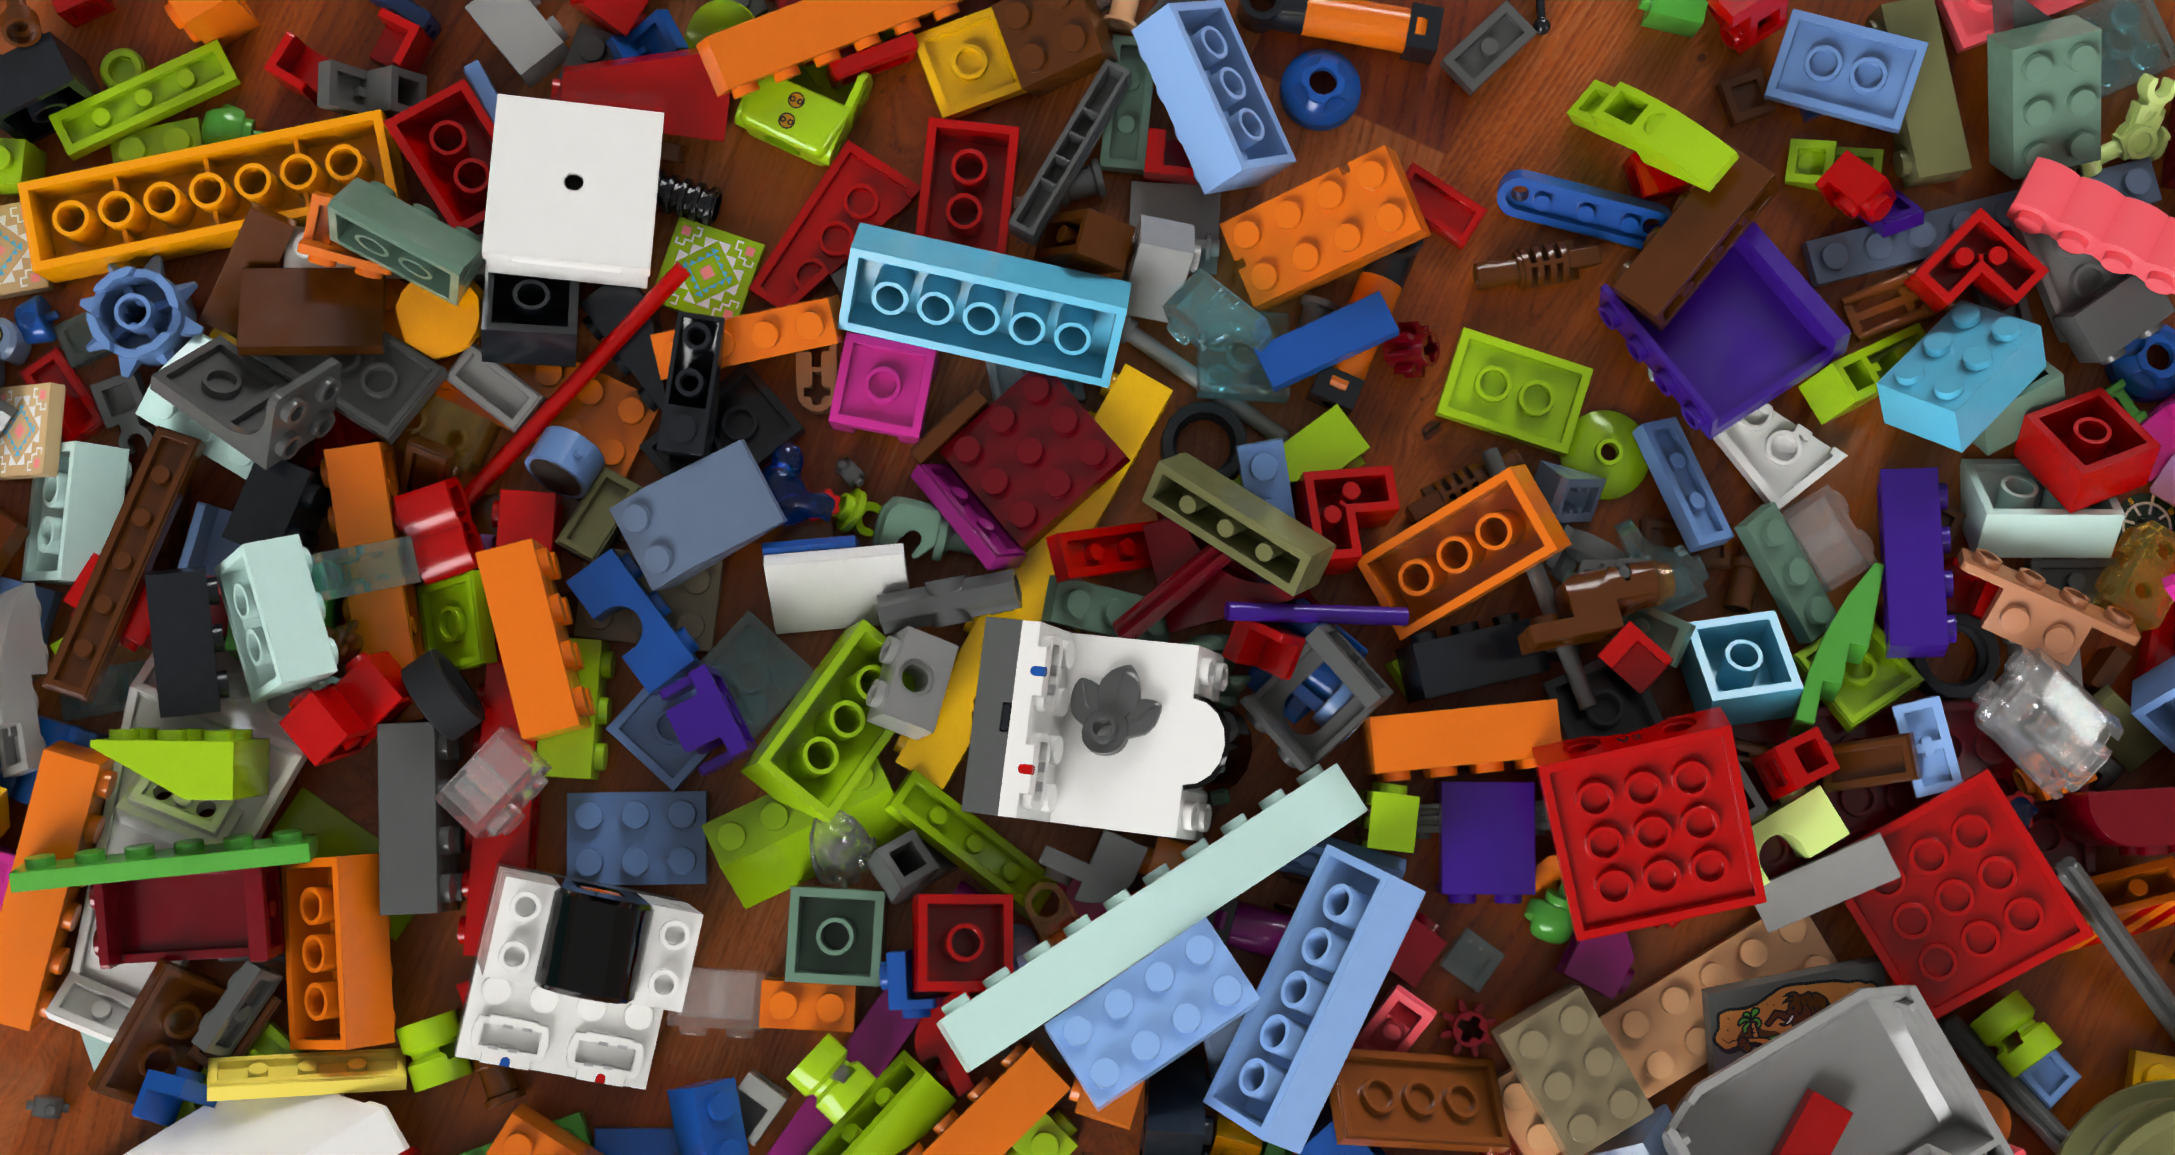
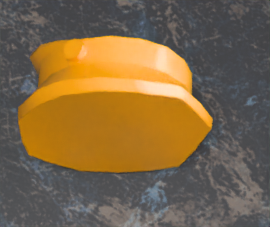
M473 280L458 306H455L410 282L402 291L395 306L405 344L435 360L455 355L470 348L476 337H481L484 291Z

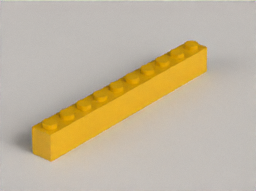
M1126 363L1120 374L1115 371L1112 372L1109 388H1101L1099 394L1105 397V400L1098 412L1089 410L1088 413L1130 459V462L1031 549L1025 552L1027 557L1019 568H1009L1015 569L1020 582L1022 608L993 615L974 617V621L965 623L963 631L969 635L960 650L958 649L934 733L919 740L900 735L893 748L894 751L899 753L895 761L896 763L910 771L915 769L943 790L947 789L970 746L972 711H974L973 699L976 697L986 617L1043 622L1041 619L1049 576L1055 575L1046 537L1057 533L1098 527L1172 398V389ZM997 569L995 572L1004 571V569Z

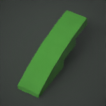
M1874 563L1847 596L1824 634L1803 682L1804 689L1793 713L1788 732L1789 736L1796 737L1812 729L1816 719L1819 699L1834 702L1842 686L1846 662L1861 664L1870 644L1884 564Z

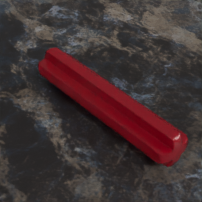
M1208 544L1114 621L1112 627L1119 638L1137 639L1229 564L1232 558Z

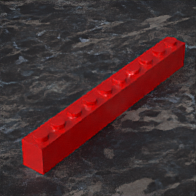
M500 489V501H494L491 513L492 526L497 528L496 546H491L490 549L532 538L547 547L549 552H555L560 566L561 549L554 542L561 533L563 496L555 492ZM558 579V580H555L557 592H558L559 579ZM495 631L494 638L498 662L486 665L485 684H480L477 690V697L483 706L486 719L482 721L481 730L475 731L473 738V756L479 758L477 776L471 778L469 786L470 804H475L474 823H468L465 834L466 850L471 851L470 869L464 870L461 883L462 896L467 897L466 916H461L457 932L458 943L464 944L463 955L475 956L497 862L536 870L543 787V776H534L537 741L522 740Z

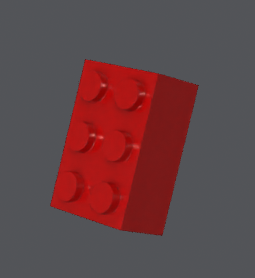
M934 117L928 118L916 235L1008 255L1010 241L1008 222L1013 214L1021 142L1020 127Z

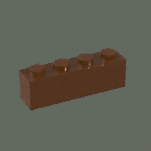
M1732 145L1730 147L1737 152L1739 158L1710 192L1697 186L1692 191H1685L1674 204L1671 217L1662 227L1658 225L1648 234L1641 253L1633 262L1627 261L1614 278V285L1612 286L1614 293L1628 310L1660 332L1665 329L1778 193L1775 173Z

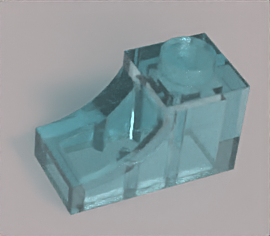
M1199 268L1162 306L1169 322L1166 326L1169 333L1182 345L1186 346L1190 342L1202 352L1208 346L1220 342H1239L1262 352L1273 340L1268 320L1202 268Z
M1631 519L1614 526L1623 550L1629 558H1641L1643 561L1648 560L1652 562L1660 588L1659 603L1653 604L1655 608L1670 613L1708 597L1702 582L1709 580V576L1698 554L1691 557L1683 545L1667 548L1650 542L1641 535Z
M411 536L311 555L313 570L310 575L315 592H319L324 601L421 582Z

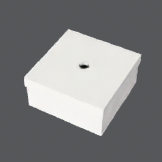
M497 94L481 251L482 258L486 259L488 272L647 289L648 276H650L664 113Z

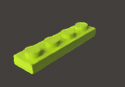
M216 39L48 117L67 155L75 161L240 85L241 82L221 43Z
M914 769L909 772L884 810L910 830L914 829L920 838L993 894H1013V909L1030 921L1036 918L1058 882L1043 876L1045 869L971 812L961 811L962 805Z

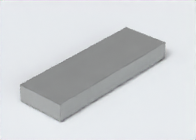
M1877 832L1769 879L1770 883L1764 886L1767 902L1756 904L1755 907L1768 933L1900 878L1901 874L1881 833Z

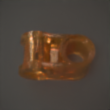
M1040 879L1034 881L1026 888L1023 894L1025 911L1039 934L1037 936L1039 941L1042 943L1047 940L1051 947L1066 939L1067 936L1062 929L1081 917L1079 913L1075 912L1065 892L1057 883L1051 880ZM1043 889L1054 891L1058 897L1056 908L1048 914H1039L1032 907L1034 895Z

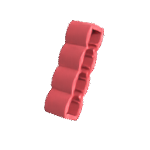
M2042 157L2036 158L2005 215L2014 222L2018 229L2029 234L2041 233L2049 235L2057 241L2060 248L2069 253L2092 255L2101 262V265L2106 270L2112 273L2136 275L2153 292L2163 295L2175 294V217H2169L2166 213L2149 203L2125 197L2105 183L2081 177L2061 163Z

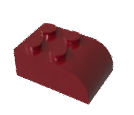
M2175 786L2067 792L2050 799L2052 812L2058 825L2068 836L2077 842L2089 846L2119 847V855L2154 856L2169 855L2175 852Z

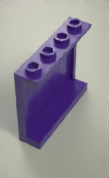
M1755 222L1749 226L1662 332L1629 311L1607 283L1602 285L1600 289L1598 312L1602 321L1609 329H1617L1625 338V344L1631 356L1638 363L1645 362L1653 372V379L1660 391L1666 396L1672 395L1681 405L1682 415L1690 427L1694 430L1700 428L1709 440L1846 353L1851 335V330Z

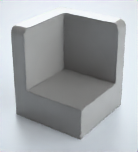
M755 1068L748 1072L738 1086L745 1133L749 1135L747 1142L755 1146L760 1141L791 1097L789 1092Z

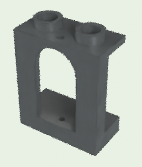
M1334 624L1317 626L1305 638L1307 643L1302 649L1290 680H1283L1273 675L1257 692L1240 700V703L1247 709L1246 717L1258 731L1262 733L1267 732L1278 745L1276 750L1281 759L1290 767L1298 768L1301 772L1320 763L1394 693ZM1325 662L1355 696L1315 733L1306 735L1298 733L1289 726L1285 719V702L1290 694Z

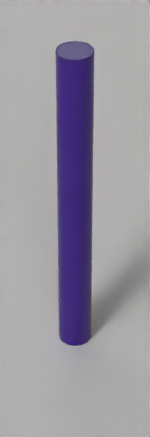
M1226 602L1224 617L1226 621L1406 626L1409 621V611L1407 607Z

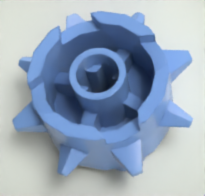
M154 255L143 269H136L131 266L120 268L115 263H110L108 265L109 273L93 289L96 292L95 296L80 300L79 306L90 312V314H86V320L93 338L85 346L87 351L93 352L106 349L118 355L122 377L130 378L139 366L150 368L165 365L193 336L202 335L204 332V327L197 323V313L190 298L198 288V284L192 281L177 285L166 278L163 258L161 256ZM146 311V315L143 319L141 317V314Z

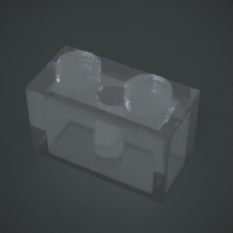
M1829 484L1812 491L1780 511L1825 593L1836 589L1878 562L1873 554L1875 547L1872 540L1865 531L1856 528L1848 516L1850 508L1847 501L1837 490L1832 491Z
M692 967L682 1013L668 1010L667 1025L679 1026V1034L705 1036L707 1035L708 1028L726 1029V1037L754 1038V1030L761 1031L764 1029L759 1028L761 982L763 979L765 980L770 977V971Z

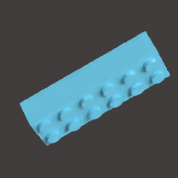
M860 222L850 248L837 328L1109 388L1128 309L1132 282Z

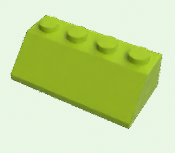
M865 619L845 629L741 768L740 772L776 801L826 823L831 822L895 733L866 721L870 706L866 705V698L874 680L879 679L883 663L879 661V654L887 637ZM903 672L902 682L909 691L914 692L915 684L913 678L908 673Z
M878 755L829 823L776 801L767 794L701 825L722 872L745 909L791 889V886L806 882L911 831L884 810L896 790L880 755Z

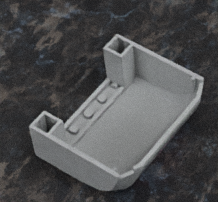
M1916 985L1863 987L1854 990L1693 1085L1679 1101L1662 1134L1663 1144L1668 1155H1771L1807 1088H1810L1854 1113L1831 1155H2015Z

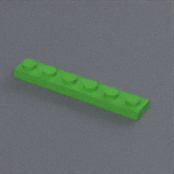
M291 828L275 831L272 833L273 838L254 840L251 833L234 834L224 837L223 843L204 845V839L192 838L175 842L174 848L155 850V844L142 843L127 846L124 848V853L106 855L104 848L81 850L74 853L75 858L56 860L54 853L36 854L24 858L25 863H22L9 873L11 893L311 862L319 852L317 834L302 835V829Z

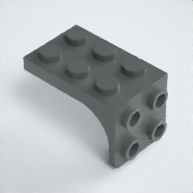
M219 335L152 374L150 389L260 467L267 470L282 459H290L302 446L316 437H324L331 430L335 423L334 411L337 394L341 388L340 375L342 363L333 357L329 358L288 383L251 356H239L237 347Z

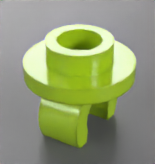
M859 488L852 490L850 493L842 494L839 503L840 512L837 515H833L836 518V528L843 532H848L852 529L857 534L873 536L874 531L863 525L862 517L867 511L878 514L882 506L878 503L867 501L866 492Z

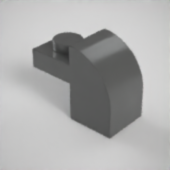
M332 59L321 61L318 64L317 107L339 113L341 117L381 109L391 118L426 99L427 76L394 65L366 71Z
M914 829L876 849L867 862L869 870L893 905L911 900L913 896L920 894L925 887L960 868L920 838Z
M1104 829L1089 864L1047 845L1042 852L1038 864L1046 867L1043 876L1069 887L1072 879L1080 881L1074 900L1084 903H1102L1130 887L1137 876L1148 848Z

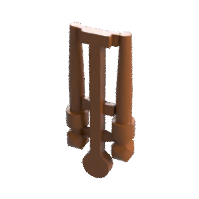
M1915 264L1905 268L1903 273L1841 298L1840 303L1843 306L1842 313L1848 327L1859 343L1921 320L1929 321L1939 317L1940 312L1948 313L1958 303L1957 299L1937 313L1926 303L1920 304L1919 308L1916 309L1913 301L1920 298L1913 291L1909 292L1907 286L1903 283L1919 266V264ZM1895 288L1899 293L1897 298L1858 313L1855 312L1852 303ZM1904 305L1907 313L1863 331L1860 322Z

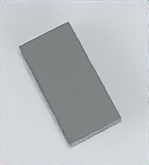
M475 343L463 351L447 372L448 377L446 380L514 433L530 419L546 400L544 396L501 363L482 362V350Z

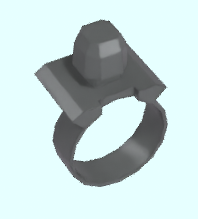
M1566 524L1563 530L1572 545L1545 560L1543 565L1562 584L1567 570L1574 571L1577 563H1581L1583 560L1629 557L1604 539L1588 532L1574 529Z

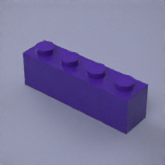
M1938 467L1880 469L1876 490L1880 562L1884 564L1882 597L1886 658L1944 657L1949 643H1955L1957 636L1955 615H1947L1946 598H1953L1954 593L1952 570H1944L1943 554H1950L1951 550L1950 527L1941 525V510H1947L1948 508L1947 483H1939Z

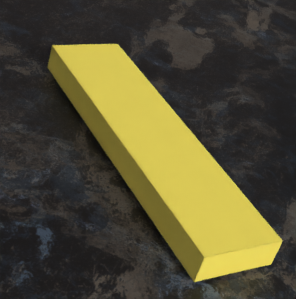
M401 1048L208 1058L207 1101L407 1090L406 1055L402 1054Z

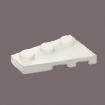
M1768 403L1713 438L1765 504L1775 502L1779 510L1848 456L1836 447L1831 448L1812 435L1813 432L1801 424L1796 425L1774 411L1773 406Z

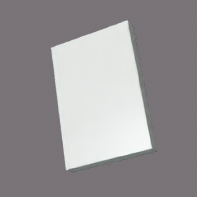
M903 543L764 555L763 566L776 634L849 628L862 619L868 621L872 626L881 625L877 612V595L909 588Z

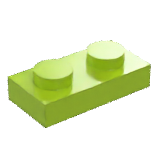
M195 117L150 126L110 144L113 163L204 145L201 133L203 121Z

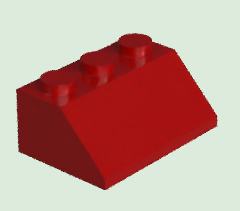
M462 79L383 121L447 225L454 229L456 226H461L469 229L476 235H481L484 231L494 124L466 80Z

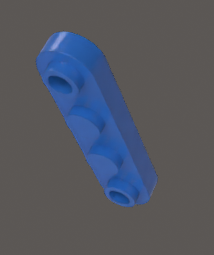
M1525 169L1512 170L1506 173L1499 181L1497 189L1498 206L1505 214L1511 217L1639 249H1644L1643 244L1648 234L1656 226L1660 225L1662 227L1673 214L1667 206L1661 203ZM1516 186H1524L1528 190L1523 193H1518L1514 191L1513 188ZM1651 218L1659 221L1655 225L1644 223L1645 220Z

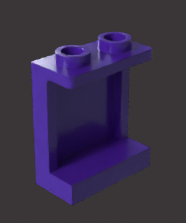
M1435 782V800H1439V883H1436V892L1448 894V903H1476V894L1494 895V903L1514 904L1522 903V895H1536L1535 782Z

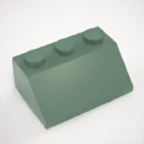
M356 177L338 192L327 205L330 240L455 306H458L484 262L481 253V239L474 232L461 226H456L455 229L439 221L438 216L431 209L417 203L413 204V206L396 198V194L392 189L378 181L368 183Z

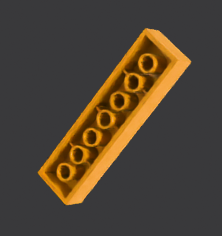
M381 109L17 183L32 271L55 284L109 273L108 265L110 263H115L120 268L126 266L138 267L146 265L154 255L161 256L163 261L231 248L252 202L297 221L296 226H305L314 191L335 196L356 177L368 183L378 181L388 186L395 192L396 198L410 205L400 149L383 123L389 117Z

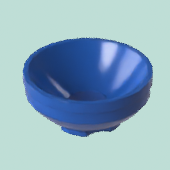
M1323 48L1312 49L1294 58L1286 67L1280 82V101L1289 118L1299 126L1308 130L1328 131L1341 126L1354 114L1360 101V78L1356 68L1342 54ZM1318 71H1327L1335 78L1336 88L1329 94H1318L1310 86V77Z
M2163 323L2164 326L2155 334L2144 339L2136 338L2125 346L2127 351L2122 357L2104 365L2106 375L2111 384L2121 378L2124 379L2126 382L2124 389L2132 401L2153 403L2168 398L2175 393V329ZM2151 345H2160L2167 350L2169 363L2164 370L2155 369L2148 363L2147 351Z

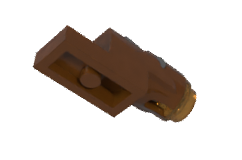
M1641 558L1583 560L1578 565L1576 574H1572L1553 592L1557 614H1547L1530 620V625L1517 637L1521 654L1525 655L1611 638L1624 627L1622 617L1644 608L1663 605L1666 599L1674 597L1676 585L1670 565L1667 562L1658 563L1654 559L1643 561Z

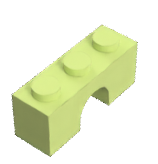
M1807 785L1779 798L1780 802L1768 808V811L1751 821L1758 860L1762 845L1774 835L1784 838L1797 857L1811 858L1850 834L1820 785ZM1760 865L1763 885L1765 886L1770 881Z

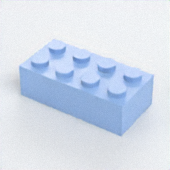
M1224 0L1168 3L1131 30L1138 45L1139 54L1146 63L1156 85L1158 97L1165 105L1174 125L1175 135L1186 152L1193 168L1194 177L1201 186L1204 195L1259 186L1297 162Z
M1205 917L1045 1023L1044 1026L1049 1037L1099 1112L1258 1005L1261 998L1207 917Z

